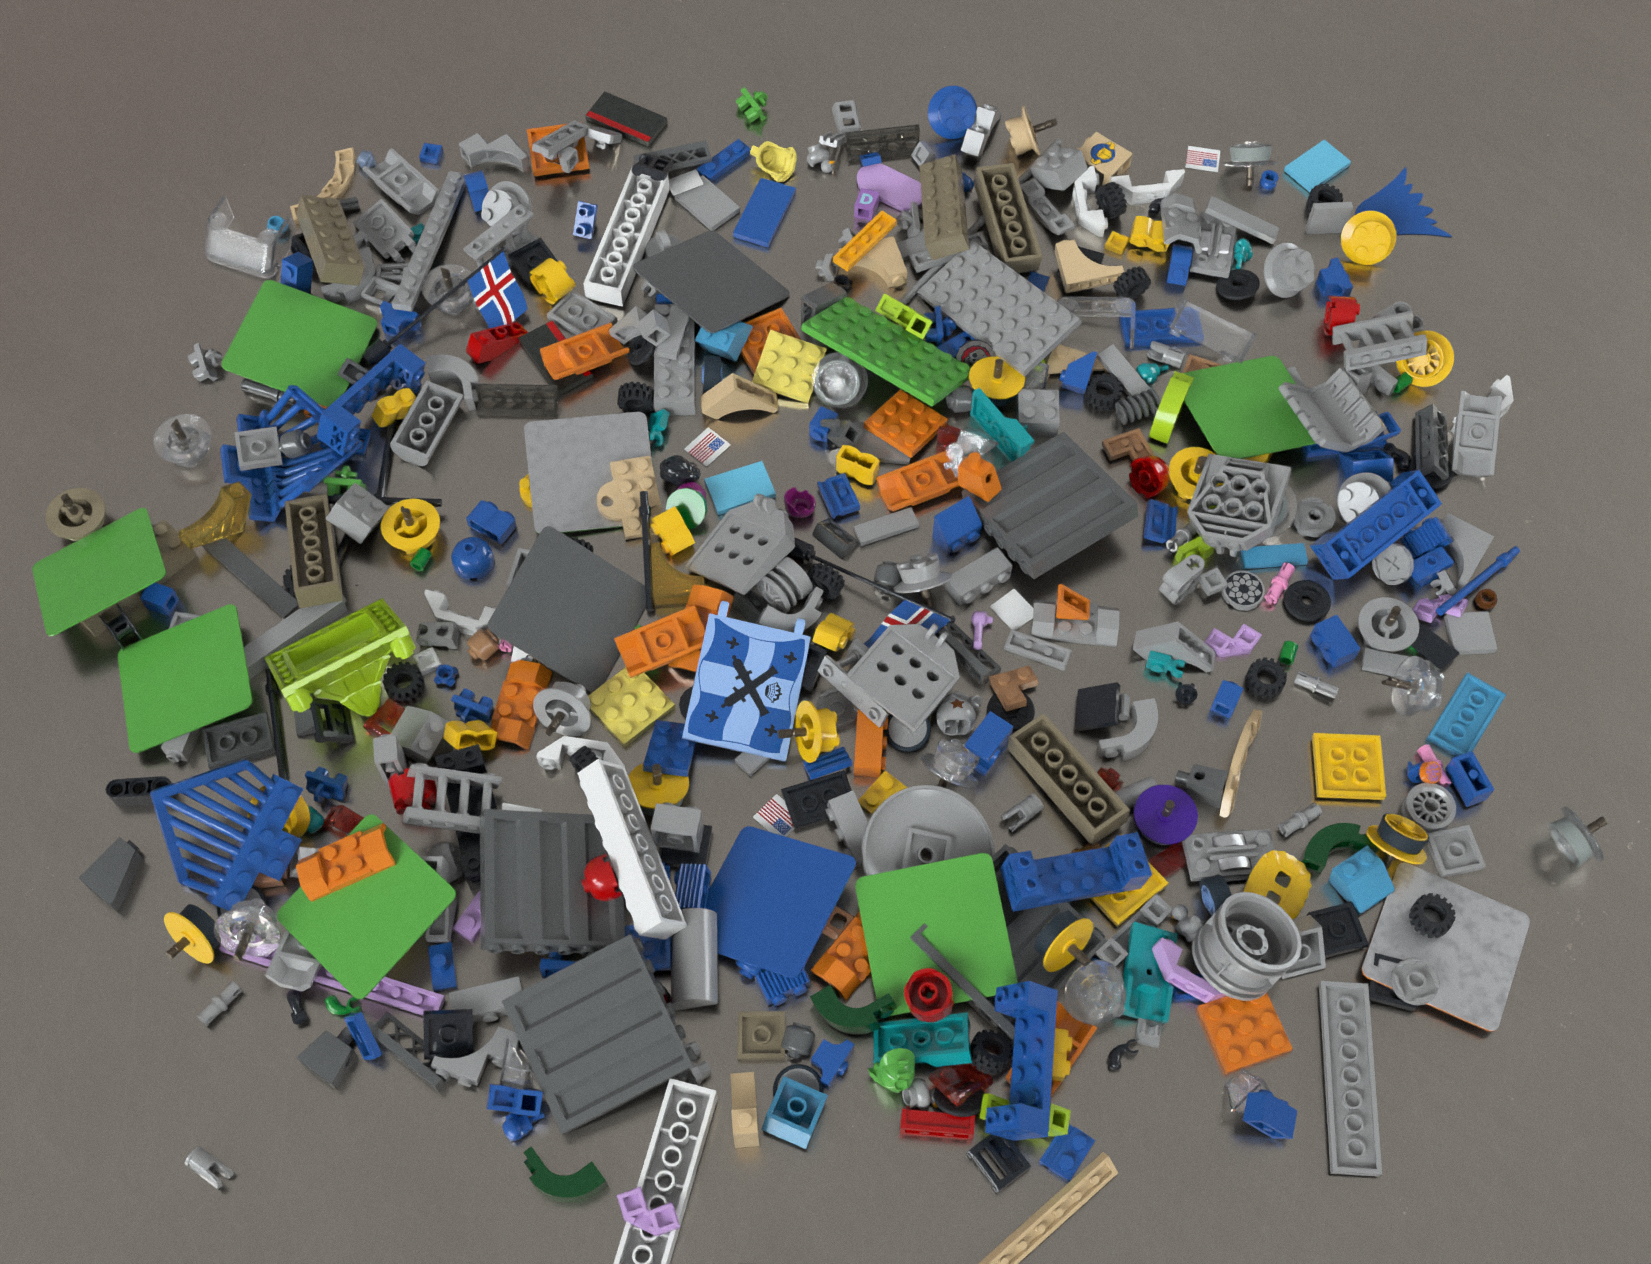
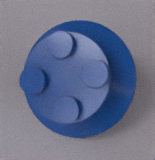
M946 86L938 90L931 98L928 106V120L932 129L939 136L946 139H958L965 136L967 129H971L975 121L976 101L969 91L960 86Z

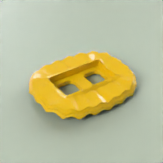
M1272 850L1264 854L1257 862L1246 882L1243 892H1251L1266 897L1268 891H1272L1280 897L1277 905L1291 919H1295L1308 898L1309 890L1312 886L1310 881L1311 874L1307 871L1304 863L1297 860L1294 856L1289 855L1285 851ZM1279 871L1290 877L1286 888L1275 882Z

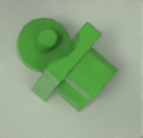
M743 87L740 90L743 95L735 102L742 111L751 106V108L744 112L750 122L758 118L764 121L766 116L760 106L765 107L767 105V94L762 91H755L753 93L754 97H752L746 88Z
M344 465L342 471L335 472L336 477L342 478L327 477L324 479V484L327 485V495L329 496L341 494V488L348 490L354 483H357L366 490V483H362V480L350 479L357 478V472H351L350 466Z

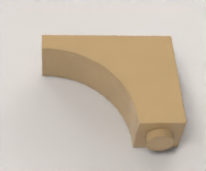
M894 236L881 239L855 265L877 273L885 281L888 288L907 284V269Z
M1062 240L1055 245V256L1065 293L1113 284L1117 280L1116 278L1124 272L1122 265L1105 266L1088 259L1080 251L1075 240Z
M734 373L700 396L702 413L714 419H719L724 415L740 410L756 409L771 413L779 410L777 394Z
M754 1072L730 1074L732 1127L735 1148L760 1146Z

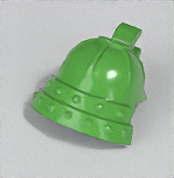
M905 1048L892 1049L883 1055L880 1063L876 1062L873 1068H867L869 1075L875 1082L886 1089L899 1093L912 1085L915 1075V1056L912 1051Z

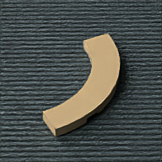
M353 147L335 151L336 164L334 176L328 181L317 197L339 198L340 200L352 183L356 169V157ZM299 204L290 206L295 225L299 224L296 215Z
M1254 709L1244 726L1229 770L1219 816L1228 817L1233 812L1241 770H1243L1248 756V747L1253 743L1260 730L1262 710Z

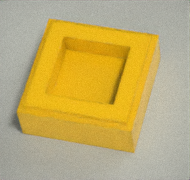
M1112 231L1105 243L1104 249L1122 255L1130 238Z

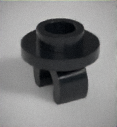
M1179 682L1175 696L1180 703L1189 704L1196 700L1198 693L1193 683L1182 685V682Z

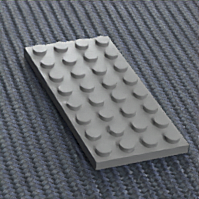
M973 240L969 243V250L959 252L917 291L919 297L932 307L941 306V313L945 317H949L950 320L955 321L957 326L974 339L987 342L993 348L996 356L1024 377L1081 324L1079 317Z

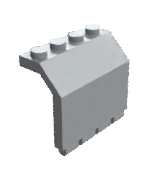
M1339 368L1326 382L1312 388L1284 382L1278 388L1285 400H1288L1287 403L1294 413L1298 415L1305 429L1309 430L1308 433L1314 442L1319 444L1320 447L1347 453L1372 442L1387 428L1343 368Z

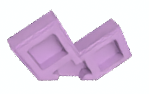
M1440 595L1439 598L1432 600L1428 598L1419 599L1412 610L1419 620L1432 623L1437 615L1436 609L1453 595ZM1462 599L1448 610L1446 614L1460 617L1467 607L1468 600Z
M1243 624L1232 639L1214 628L1204 643L1212 648L1220 658L1249 654L1260 640L1262 634Z
M641 1186L617 1195L626 1222L656 1237L681 1228L673 1202L648 1211Z

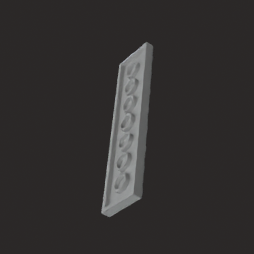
M1321 981L1319 983L1330 1174L1380 1177L1382 1175L1369 987L1365 983Z

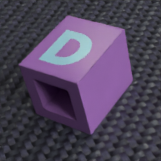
M861 188L855 202L854 217L871 221L879 207L880 192Z

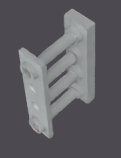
M520 203L464 247V252L476 260L477 268H479L486 262L483 257L490 251L492 256L499 251L498 245L505 240L506 245L503 247L507 251L504 254L509 268L513 265L509 261L508 255L538 239L527 230L526 225L534 217V213ZM519 229L520 234L513 238L512 234Z
M1413 311L1333 327V345L1343 343L1346 349L1344 351V368L1346 371L1424 356L1427 353V338L1425 334L1414 336L1411 330L1413 329ZM1403 331L1406 338L1394 340L1391 333ZM1383 335L1386 342L1374 344L1371 337ZM1363 339L1366 346L1354 348L1351 341Z
M857 638L852 641L844 658L835 662L829 655H826L818 672L880 728L883 726L889 712L845 679L848 673L843 668L851 663L855 665L869 650Z
M424 763L411 764L407 777H415L413 804L411 807H406L402 817V824L480 834V817L484 809L491 808L492 789L498 788L502 777L496 776L493 773L478 774L428 767ZM425 779L438 781L434 810H426L422 807ZM447 782L461 784L459 807L456 814L448 813L445 810ZM470 785L483 787L480 816H470L467 813Z

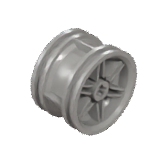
M1251 892L1235 893L1228 897L1214 915L1200 928L1194 936L1192 943V954L1195 964L1207 982L1226 996L1243 1001L1259 999L1265 995L1280 977L1296 963L1302 949L1300 934L1291 917L1274 901Z

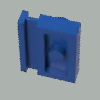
M845 473L828 478L824 482H817V487L832 519L838 515L843 516L860 510V504Z
M1150 499L1146 506L1144 538L1159 543H1166L1175 536L1178 507H1169V504Z
M1069 1124L1068 1134L1055 1136L1039 1163L1045 1165L1050 1171L1069 1183L1096 1140Z

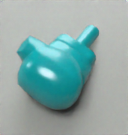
M1243 238L1239 239L1234 246V258L1237 261L1236 269H1240L1242 262H1246V260L1251 259L1253 256L1250 242Z
M1142 363L1137 366L1135 371L1147 385H1151L1159 377L1160 371L1168 370L1169 366L1158 367L1156 363Z
M308 806L310 824L307 831L315 833L323 826L325 819L316 809Z

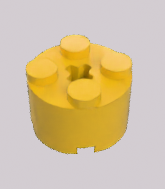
M548 258L530 271V274H532L530 280L540 295L544 293L547 296L545 300L551 304L556 303L576 286L574 280L566 273L567 268L565 264L560 260L556 262L554 259Z

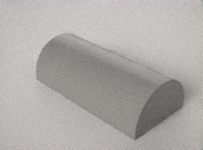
M426 380L390 443L393 452L404 461L413 465H427L461 405L464 395Z
M703 908L681 909L687 927L671 936V1004L675 1011L718 1004L717 913L712 910Z

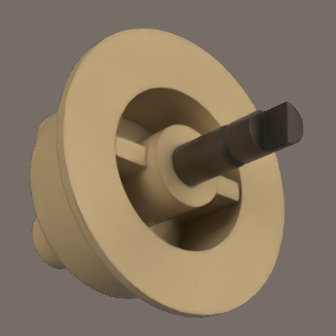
M1024 105L1022 106V116L1005 121L1007 130L1011 135L1012 147L1015 149L1017 156L1031 149L1038 156H1041L1036 133L1058 125L1055 118L1033 126Z

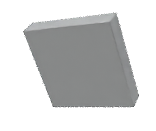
M1352 202L1313 203L1305 227L1306 234L1342 233L1353 209Z
M277 427L234 432L240 471L283 465Z
M1488 611L1465 612L1460 617L1450 614L1444 616L1450 646L1460 653L1459 655L1486 654L1497 651Z
M1470 825L1428 833L1430 840L1427 845L1441 878L1483 870L1486 867Z

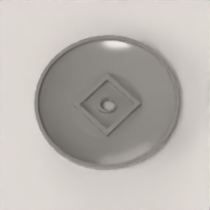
M933 785L909 787L883 801L867 823L861 847L862 864L866 876L979 853H987L991 857L995 854L990 829L978 809L960 794ZM922 849H927L931 853L929 861H924L921 858L920 853Z

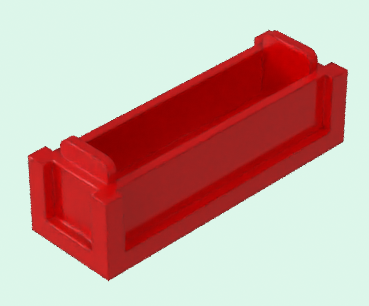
M907 1106V1109L902 1108L900 1134L973 1140L975 1115L957 1117L942 1112L909 1110V1106Z

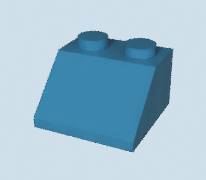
M739 321L716 333L707 332L701 327L695 341L704 351L736 362L753 326Z
M1368 845L1334 867L1328 880L1347 902H1352L1358 915L1395 891L1383 861Z
M783 1076L765 1116L761 1130L806 1149L828 1095Z

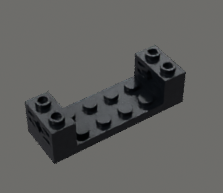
M479 744L435 756L438 768L478 774L488 773ZM447 782L446 795L450 811L456 814L459 807L461 784ZM470 785L467 810L470 816L481 815L483 787ZM492 789L490 809L498 810ZM456 831L465 879L470 890L480 888V834Z

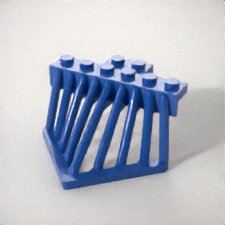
M289 385L268 414L267 410H262L259 417L239 414L236 418L238 432L277 427L278 431L301 409H306L312 416L286 432L296 429L305 431L320 422L321 413L325 409L298 386ZM293 397L297 402L275 423L270 425L290 398ZM317 434L310 437L312 445L321 442L317 438ZM357 438V447L352 452L348 451L344 456H341L330 447L294 459L282 458L283 465L240 471L237 447L223 444L220 452L224 483L245 485L249 520L274 522L279 512L285 508V501L295 500L305 491L310 492L357 453L363 443Z
M242 759L152 790L150 796L177 881L182 885L207 893L206 899L210 903L237 914L259 872L280 881L302 839L282 829L304 788L275 774L270 779L252 762ZM245 770L250 772L265 786L264 792L237 773ZM228 778L258 800L257 805L252 804L217 783L216 780ZM205 785L251 813L250 818L229 809L193 788ZM181 793L243 826L244 829L243 831L237 830L170 796ZM166 805L237 840L236 844L233 845L169 814ZM172 826L229 853V857L218 855L181 837L175 836ZM179 847L223 867L222 870H214L182 857ZM186 868L216 881L214 884H207L192 879L188 876Z

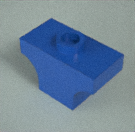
M1338 257L1330 260L1328 268L1320 269L1316 283L1323 297L1328 295L1350 296L1353 286L1350 282L1349 274L1345 272Z
M383 301L380 305L383 316L380 322L385 334L393 337L419 317L418 313L413 311L393 309L392 304ZM419 321L407 332L412 330L418 331L421 327V322Z
M1440 546L1414 560V569L1411 576L1422 588L1432 581L1438 580L1439 576L1437 573L1450 568L1454 561Z
M823 1039L811 1058V1065L821 1072V1083L827 1090L831 1088L838 1075L843 1076L849 1067L847 1061L854 1052L855 1044L847 1039L841 1044H832Z

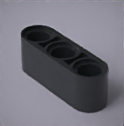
M165 776L115 779L107 784L105 790L106 794L117 806L152 805L150 792L172 784V782ZM142 789H145L144 792L138 794ZM178 794L172 795L170 797L176 799Z

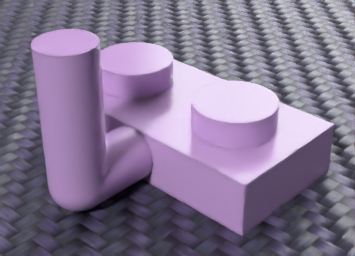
M480 891L452 928L454 932L471 942H474L481 932Z

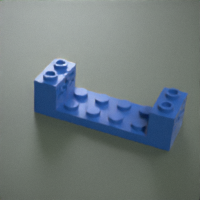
M399 344L321 413L317 438L341 456H344L348 451L352 452L358 445L357 438L361 432L359 430L361 420L355 417L354 414L360 413L368 401L372 402L380 390L384 391L389 385L397 391L410 388L413 393H417L422 386L421 380L425 375L424 368L426 362Z
M1420 470L1401 473L1389 483L1392 488L1338 532L1326 533L1310 545L1333 580L1348 579L1442 504Z
M1138 832L1116 836L1109 847L1034 860L1031 851L1009 854L1000 867L1013 912L1141 889L1152 876Z
M1031 981L996 987L995 1011L1016 1018L1009 1105L987 1108L985 1133L1013 1141L1048 1137L1058 990Z

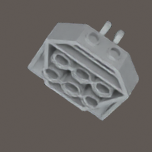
M1208 454L1187 511L1192 525L1204 543L1217 548V554H1223L1225 547L1230 549V556L1235 557L1237 551H1247L1273 536L1291 474V467ZM1218 483H1224L1220 487L1216 486ZM1244 486L1242 490H1236V488ZM1259 490H1266L1264 493H1257ZM1217 505L1216 508L1209 509L1210 506ZM1232 509H1238V511L1234 513L1229 512ZM1254 512L1259 513L1257 516H1250Z
M756 494L753 502L731 509L726 513L685 567L694 573L745 595L794 549L793 524L788 518V513L781 508L776 509L774 499L766 498L762 494Z
M935 623L930 629L924 628L920 624L889 625L845 676L847 681L914 732L918 730L951 692L960 678L955 652L945 642L949 634L944 632L939 638L933 635L938 629Z

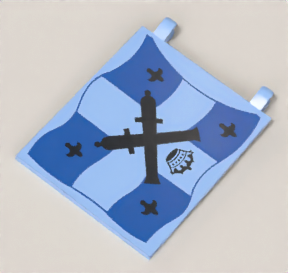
M721 601L718 615L709 613L682 739L786 762L791 738L779 739L777 731L793 728L811 638L810 636L802 635L805 620L798 618L794 626V633L728 618L726 616L729 602Z

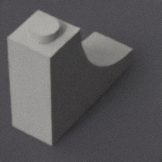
M1448 513L1444 520L1441 518L1440 520L1453 539V542L1445 547L1452 554L1457 565L1458 578L1455 587L1459 591L1467 585L1494 536Z
M1180 622L1136 631L1133 650L1145 660L1148 659L1150 651L1171 655V659L1183 660L1186 663L1199 667L1205 672L1213 671L1216 652Z

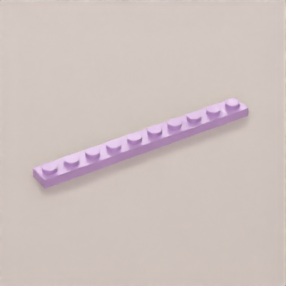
M229 928L224 941L220 945V951L234 956L242 931ZM252 935L246 953L242 958L269 967L279 943ZM322 965L314 981L348 992ZM384 977L365 997L422 1016L424 1011L441 1010L446 999L444 995Z

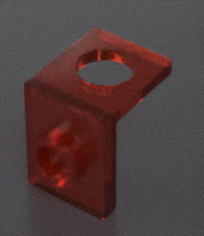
M950 425L945 427L939 426L936 444L956 450L964 430Z
M344 805L331 807L322 827L333 826L349 835L364 817Z

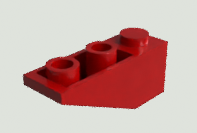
M517 321L471 333L466 353L477 364L493 360L518 344V338L528 332Z

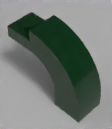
M1336 823L1326 826L1311 838L1302 853L1300 862L1304 863L1307 870L1321 874L1326 866L1329 853L1333 850L1346 848L1358 852L1368 845L1376 854L1379 848L1368 838L1367 834H1359L1361 825Z
M831 985L810 996L821 1017L830 1026L849 1034H865L880 1029L881 1027L877 1019L886 1018L894 1012L893 1010L897 1009L889 993L861 1008H852L841 1003Z
M532 1146L523 1152L527 1158L524 1163L531 1174L536 1171L529 1178L531 1183L540 1193L550 1199L566 1203L580 1202L597 1195L608 1187L606 1180L592 1161L574 1174L557 1175L547 1169Z

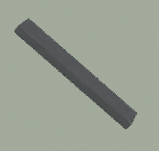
M215 531L201 543L205 550L283 619L300 609L297 600L219 531Z

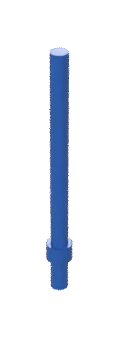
M1514 546L1508 552L1499 555L1493 564L1436 609L1437 614L1441 616L1501 567H1506L1510 564L1512 558L1520 553V549Z

